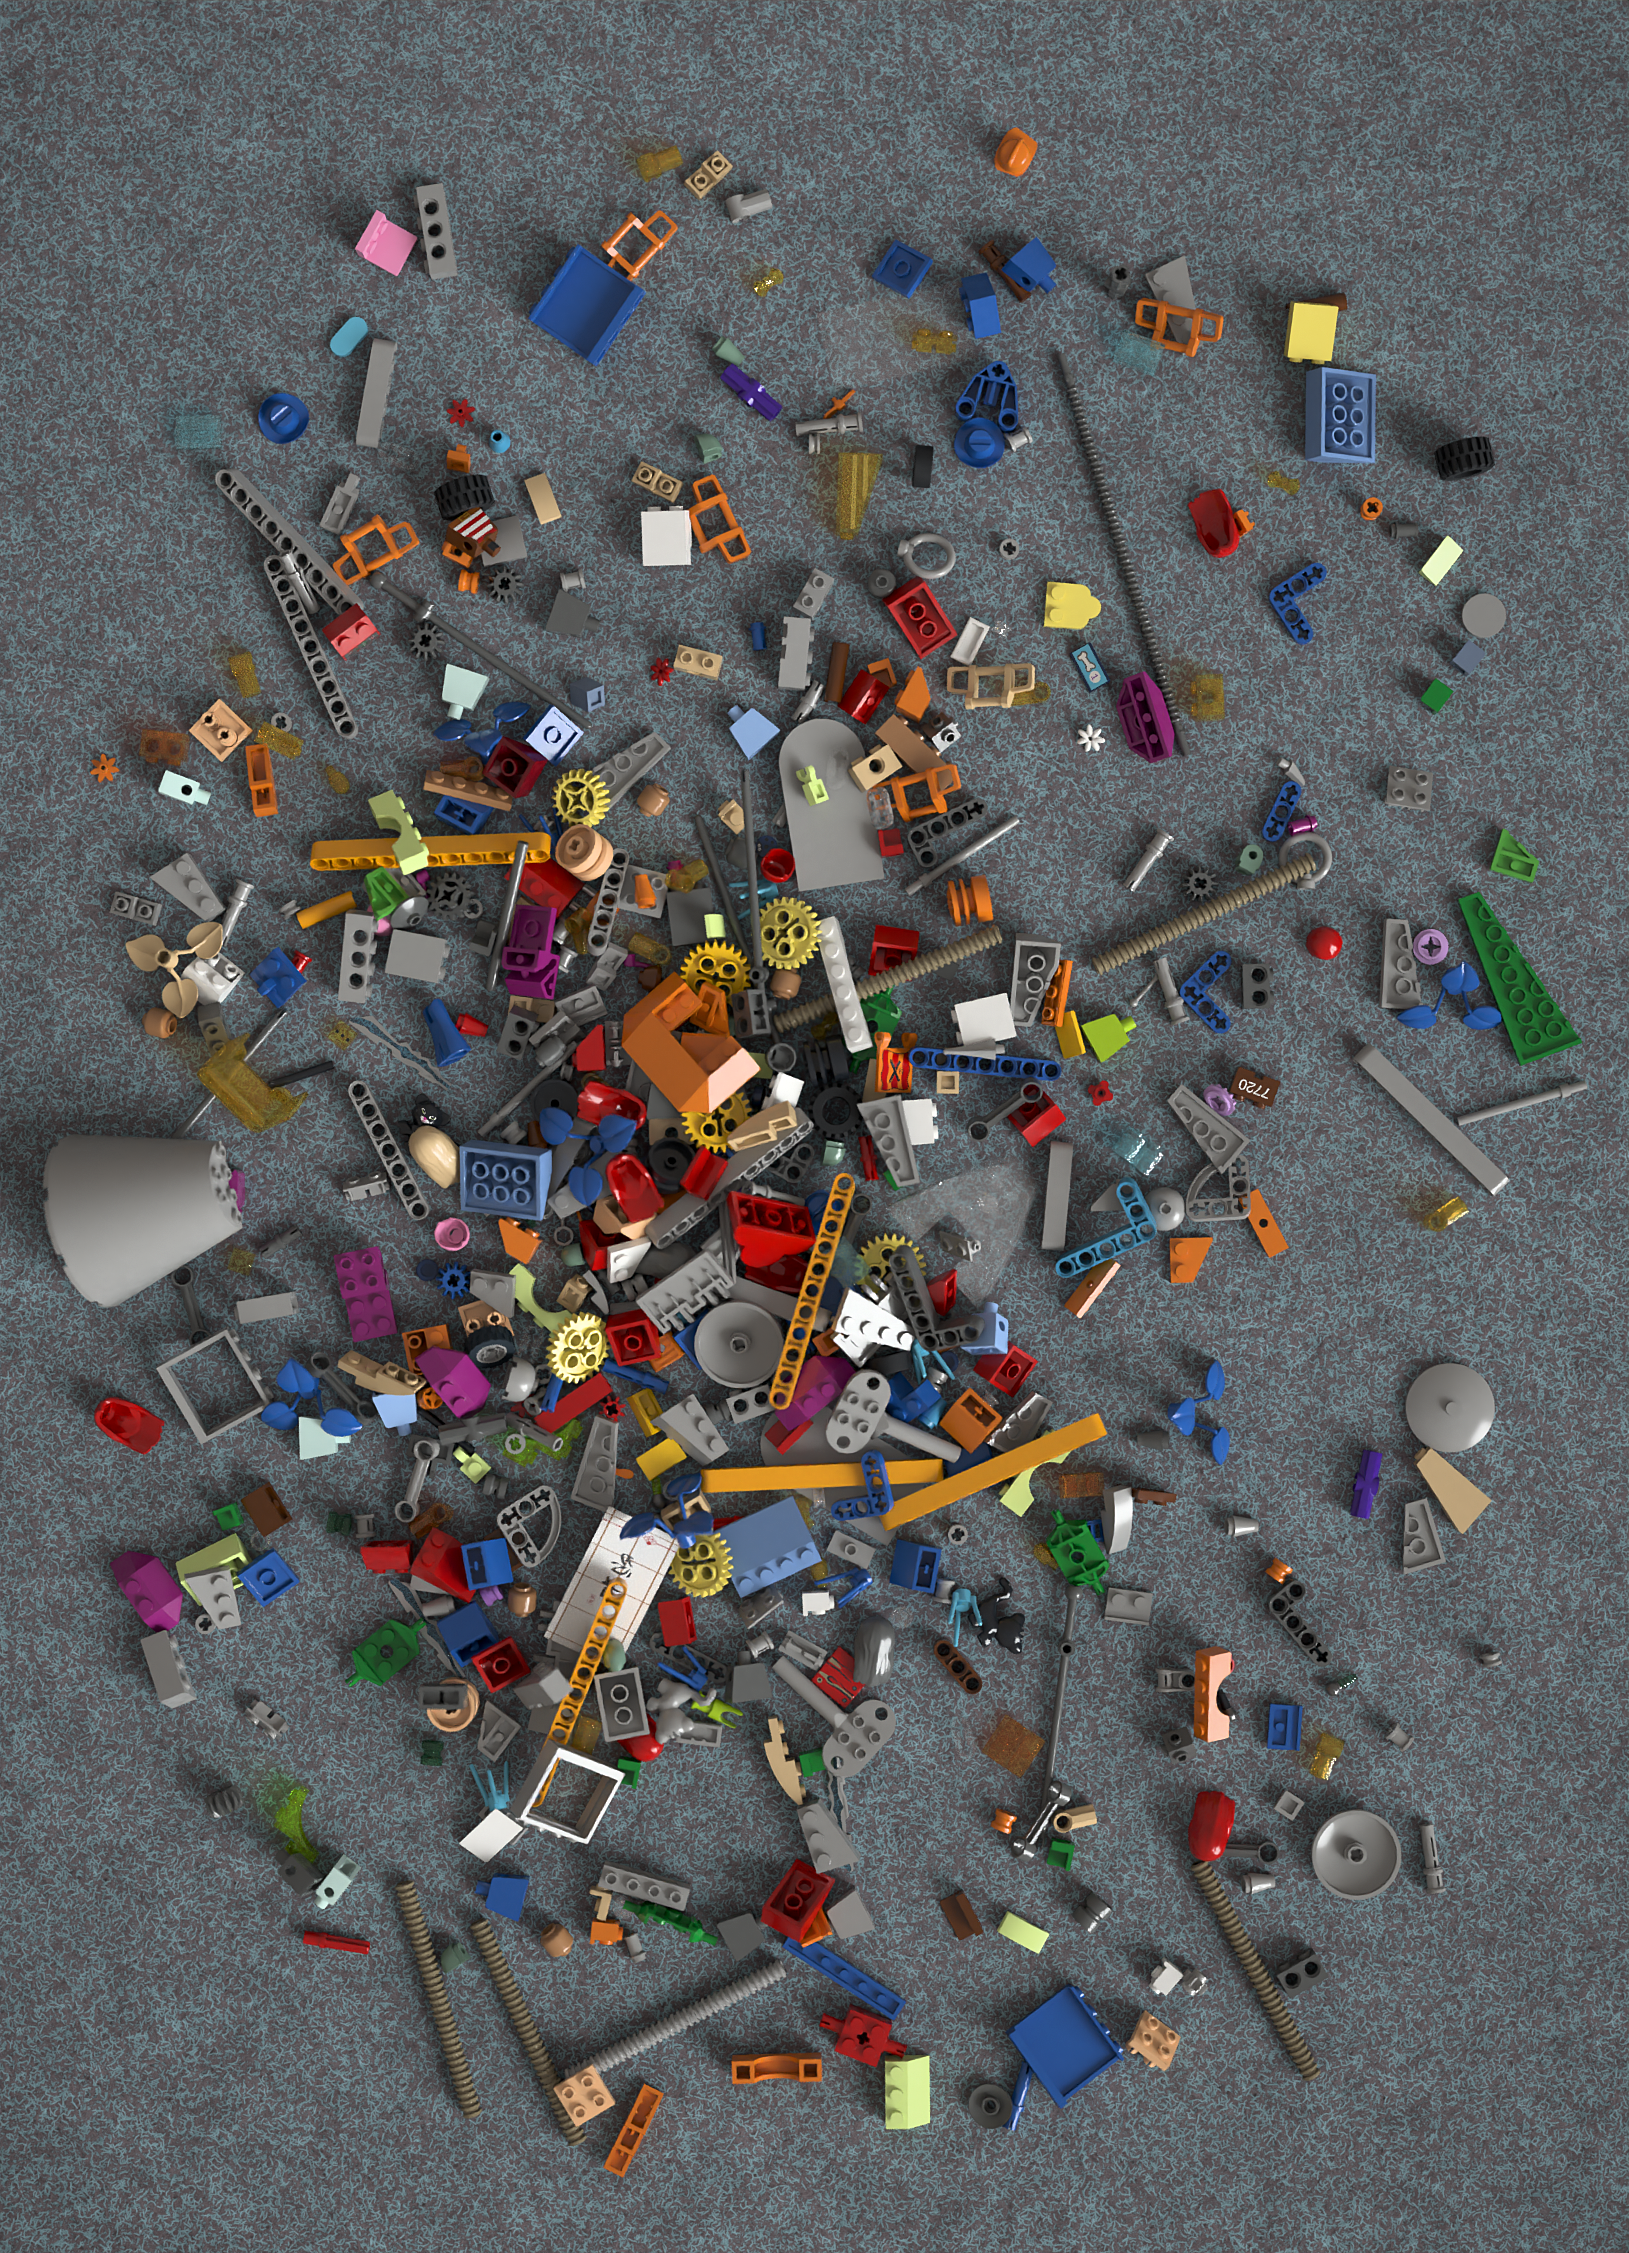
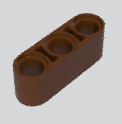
M944 1637L937 1639L934 1642L933 1651L938 1660L967 1693L976 1694L980 1692L983 1684L976 1670L959 1650L953 1646L949 1639ZM942 1643L950 1647L946 1654H940L937 1651V1647ZM954 1661H962L964 1663L963 1669L954 1671L951 1667ZM969 1678H976L978 1680L976 1687L969 1688L966 1686V1681Z

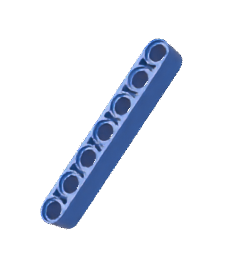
M914 1046L907 1054L909 1062L918 1068L1016 1078L1034 1077L1038 1080L1055 1081L1061 1075L1060 1065L1051 1059L996 1054V1060L989 1059L990 1065L988 1068L980 1069L979 1061L982 1058L967 1056L968 1063L964 1067L957 1065V1058L961 1055L945 1054V1062L941 1065L936 1064L935 1056L943 1053L945 1048ZM922 1051L924 1053V1058L921 1062L913 1061L912 1056L914 1052ZM1004 1060H1010L1012 1063L1009 1071H1002L1001 1063ZM1027 1062H1032L1034 1065L1033 1071L1029 1074L1024 1073L1023 1065ZM1049 1064H1053L1056 1067L1055 1073L1051 1076L1045 1074V1068Z

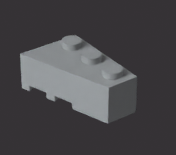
M784 616L778 689L805 691V686H810L811 673L807 672V664H812L813 651L809 650V642H814L815 629L811 628V619Z
M185 853L150 877L207 922H211L227 910L193 857L188 853Z
M694 1394L682 1399L650 1421L654 1426L657 1425L663 1430L669 1439L675 1440L682 1446L681 1449L702 1466L714 1461L729 1450Z
M163 1630L141 1639L140 1641L159 1701L173 1709L197 1699L185 1670L184 1660L177 1650L178 1641L176 1636Z
M548 1661L538 1663L532 1669L533 1673L512 1689L528 1710H531L534 1706L540 1708L542 1706L540 1703L544 1706L554 1705L573 1690L559 1670Z
M820 1798L798 1805L796 1810L817 1874L860 1861V1852L853 1846L849 1837L837 1824L836 1819Z

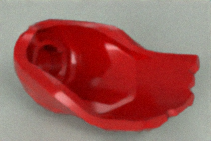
M1220 488L1213 489L1212 491L1208 490L1199 494V498L1196 497L1194 502L1191 501L1187 505L1192 514L1196 534L1201 545L1209 555L1216 558H1224L1231 555L1237 549L1240 534L1234 522L1230 503L1224 492Z
M589 1081L577 1098L579 1103L577 1106L579 1110L577 1117L599 1126L605 1116L611 1114L636 1121L634 1131L641 1128L646 1120L647 1110L644 1102L623 1089L596 1081Z
M629 1153L617 1154L608 1161L605 1167L606 1179L610 1191L626 1218L630 1222H638L640 1219L646 1220L654 1216V1212H657L659 1207L662 1208L664 1202L643 1164L634 1155Z
M784 1254L781 1259L768 1266L752 1267L747 1265L744 1278L778 1292L800 1295L809 1263L797 1254Z
M114 1396L108 1397L99 1402L94 1411V1422L103 1433L141 1454H147L152 1449V1446H155L162 1437L160 1433L162 1432V1426H164V1420L131 1401Z
M647 1712L650 1734L616 1740L631 1756L643 1762L657 1758L662 1753L664 1743L659 1744L656 1741V1722Z
M1203 1791L1198 1793L1194 1814L1188 1828L1190 1852L1194 1857L1205 1862L1216 1860L1222 1856L1234 1824L1235 1801L1224 1796V1793L1221 1791H1211L1210 1793Z

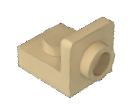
M734 799L731 802L726 800L718 808L720 811L718 817L738 835L744 829L743 809Z
M576 1274L567 1281L557 1302L570 1312L576 1313L586 1295L593 1290V1287L584 1277Z
M597 1883L596 1886H591L589 1894L602 1897L601 1899L597 1898L594 1911L598 1912L597 1919L605 1921L613 1890L599 1887V1883Z

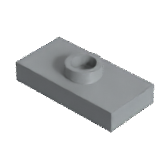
M835 1530L826 1550L867 1569L876 1548Z
M693 1721L694 1728L676 1738L678 1743L720 1748L723 1724Z

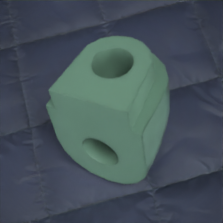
M708 433L694 436L703 464L717 460L722 456L721 451L723 448L715 436Z
M1254 844L1244 847L1234 862L1236 865L1235 870L1247 876L1254 874L1259 869L1263 860L1261 848Z
M824 1137L820 1166H834L843 1159L846 1151L844 1147L845 1142Z
M580 1242L567 1245L562 1249L561 1260L565 1265L572 1267L585 1264Z
M608 1640L602 1654L604 1666L610 1672L620 1671L624 1669L626 1663L624 1646L619 1640Z
M452 1943L441 1955L442 1969L447 1974L471 1957L461 1943Z

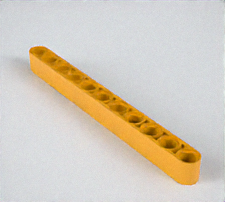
M544 832L431 836L421 837L419 842L420 844L425 843L429 855L426 856L428 866L425 867L513 863L519 840L529 843L524 863L545 862L550 858L551 837ZM399 838L317 841L312 844L310 866L318 871L378 869L381 866L384 868H400L392 849V845Z
M847 1173L839 1174L834 1180L816 1239L817 1242L812 1252L771 1388L769 1401L774 1408L779 1410L786 1409L791 1403L855 1190V1182L852 1176ZM843 1179H848L851 1182L850 1187L846 1190L839 1188V1182ZM837 1200L844 1202V1208L841 1211L832 1209L833 1203ZM831 1221L838 1224L837 1230L832 1233L826 1231V1225ZM823 1243L831 1245V1251L827 1254H822L819 1251ZM818 1264L824 1265V1273L822 1275H815L813 1273L814 1266ZM812 1285L818 1287V1294L816 1296H807L806 1291L808 1287ZM809 1307L812 1309L811 1316L806 1319L800 1316L801 1309ZM801 1328L805 1330V1337L802 1340L794 1339L793 1335L796 1329ZM791 1350H796L799 1353L798 1359L794 1362H790L787 1359V1354ZM789 1371L792 1373V1380L789 1383L781 1382L780 1378L783 1372ZM778 1393H783L786 1396V1401L782 1405H777L774 1402V1397Z
M1097 1413L895 1501L893 1508L888 1513L879 1515L884 1530H891L1107 1435L1100 1415Z
M942 1458L884 1460L889 1484L940 1482L944 1480ZM861 1461L700 1470L702 1477L701 1492L704 1493L866 1485ZM873 1477L874 1485H882V1480L879 1477Z
M616 1577L608 1583L568 1682L572 1688H579L582 1694L576 1697L569 1693L562 1698L543 1747L548 1739L564 1745L568 1741L626 1597L628 1585L623 1578ZM613 1585H620L623 1588V1592L615 1594L612 1592L611 1587ZM610 1605L615 1609V1612L610 1615L606 1614L603 1611V1607ZM603 1626L607 1632L604 1635H598L595 1632V1628ZM591 1646L595 1647L598 1650V1654L594 1656L589 1655L586 1649ZM586 1667L589 1669L590 1674L582 1676L579 1674L578 1669ZM569 1708L573 1711V1715L566 1717L562 1714V1710ZM555 1729H562L565 1732V1736L557 1737L553 1731ZM559 1757L556 1759L549 1772V1776L539 1791L540 1797L535 1798L531 1807H537L543 1802L559 1763Z

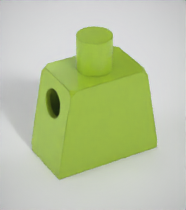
M1112 1014L1085 1023L1080 1028L1099 1063H1102L1130 1041L1126 1032L1136 1028V1024L1131 1016L1119 1021L1116 1014Z

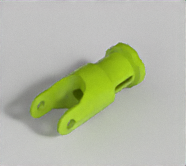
M699 1691V1694H700L702 1697H706L705 1695L702 1694V1691ZM717 1698L710 1705L701 1707L693 1700L690 1707L693 1710L696 1708L706 1713L707 1717L731 1728H736V1724L724 1719L721 1714L730 1711L740 1716L743 1715V1712Z

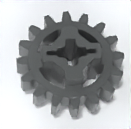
M445 873L444 878L437 876L438 882H431L430 884L433 889L427 890V893L431 894V897L427 900L429 903H432L429 910L436 911L434 916L438 918L442 916V920L448 921L449 918L452 921H456L457 916L464 918L463 912H470L471 910L468 905L474 904L470 897L474 896L475 892L469 891L472 884L466 883L467 878L463 876L459 878V874L453 873L452 876L449 873ZM449 883H457L459 886L452 887ZM449 907L452 911H444L443 908Z

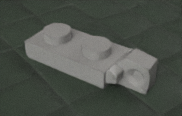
M350 473L346 483L341 482L339 486L337 485L319 524L321 528L341 536L360 491L356 489L360 480L358 476Z

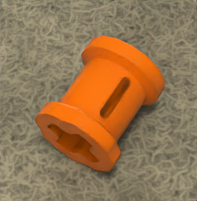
M1374 497L1368 498L1360 507L1361 517L1365 520H1375L1383 509L1381 501ZM1373 505L1375 510L1369 513L1367 509Z

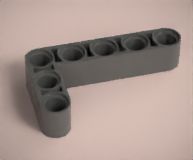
M907 1245L898 1246L889 1259V1265L921 1348L926 1351H936L977 1341L985 1327L984 1320L978 1315H969L940 1322L914 1251ZM898 1256L903 1257L905 1261L901 1260Z

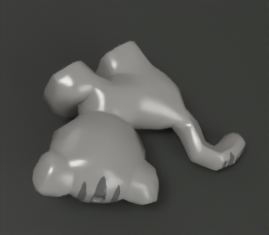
M663 1679L657 1688V1691L663 1696L659 1699L651 1697L645 1707L653 1714L660 1712L656 1721V1741L659 1744H663L669 1739L677 1738L684 1732L692 1730L694 1728L693 1721L678 1707L690 1698L700 1707L710 1705L715 1699L717 1691L714 1688H710L707 1696L702 1697L698 1691L692 1689L687 1684Z

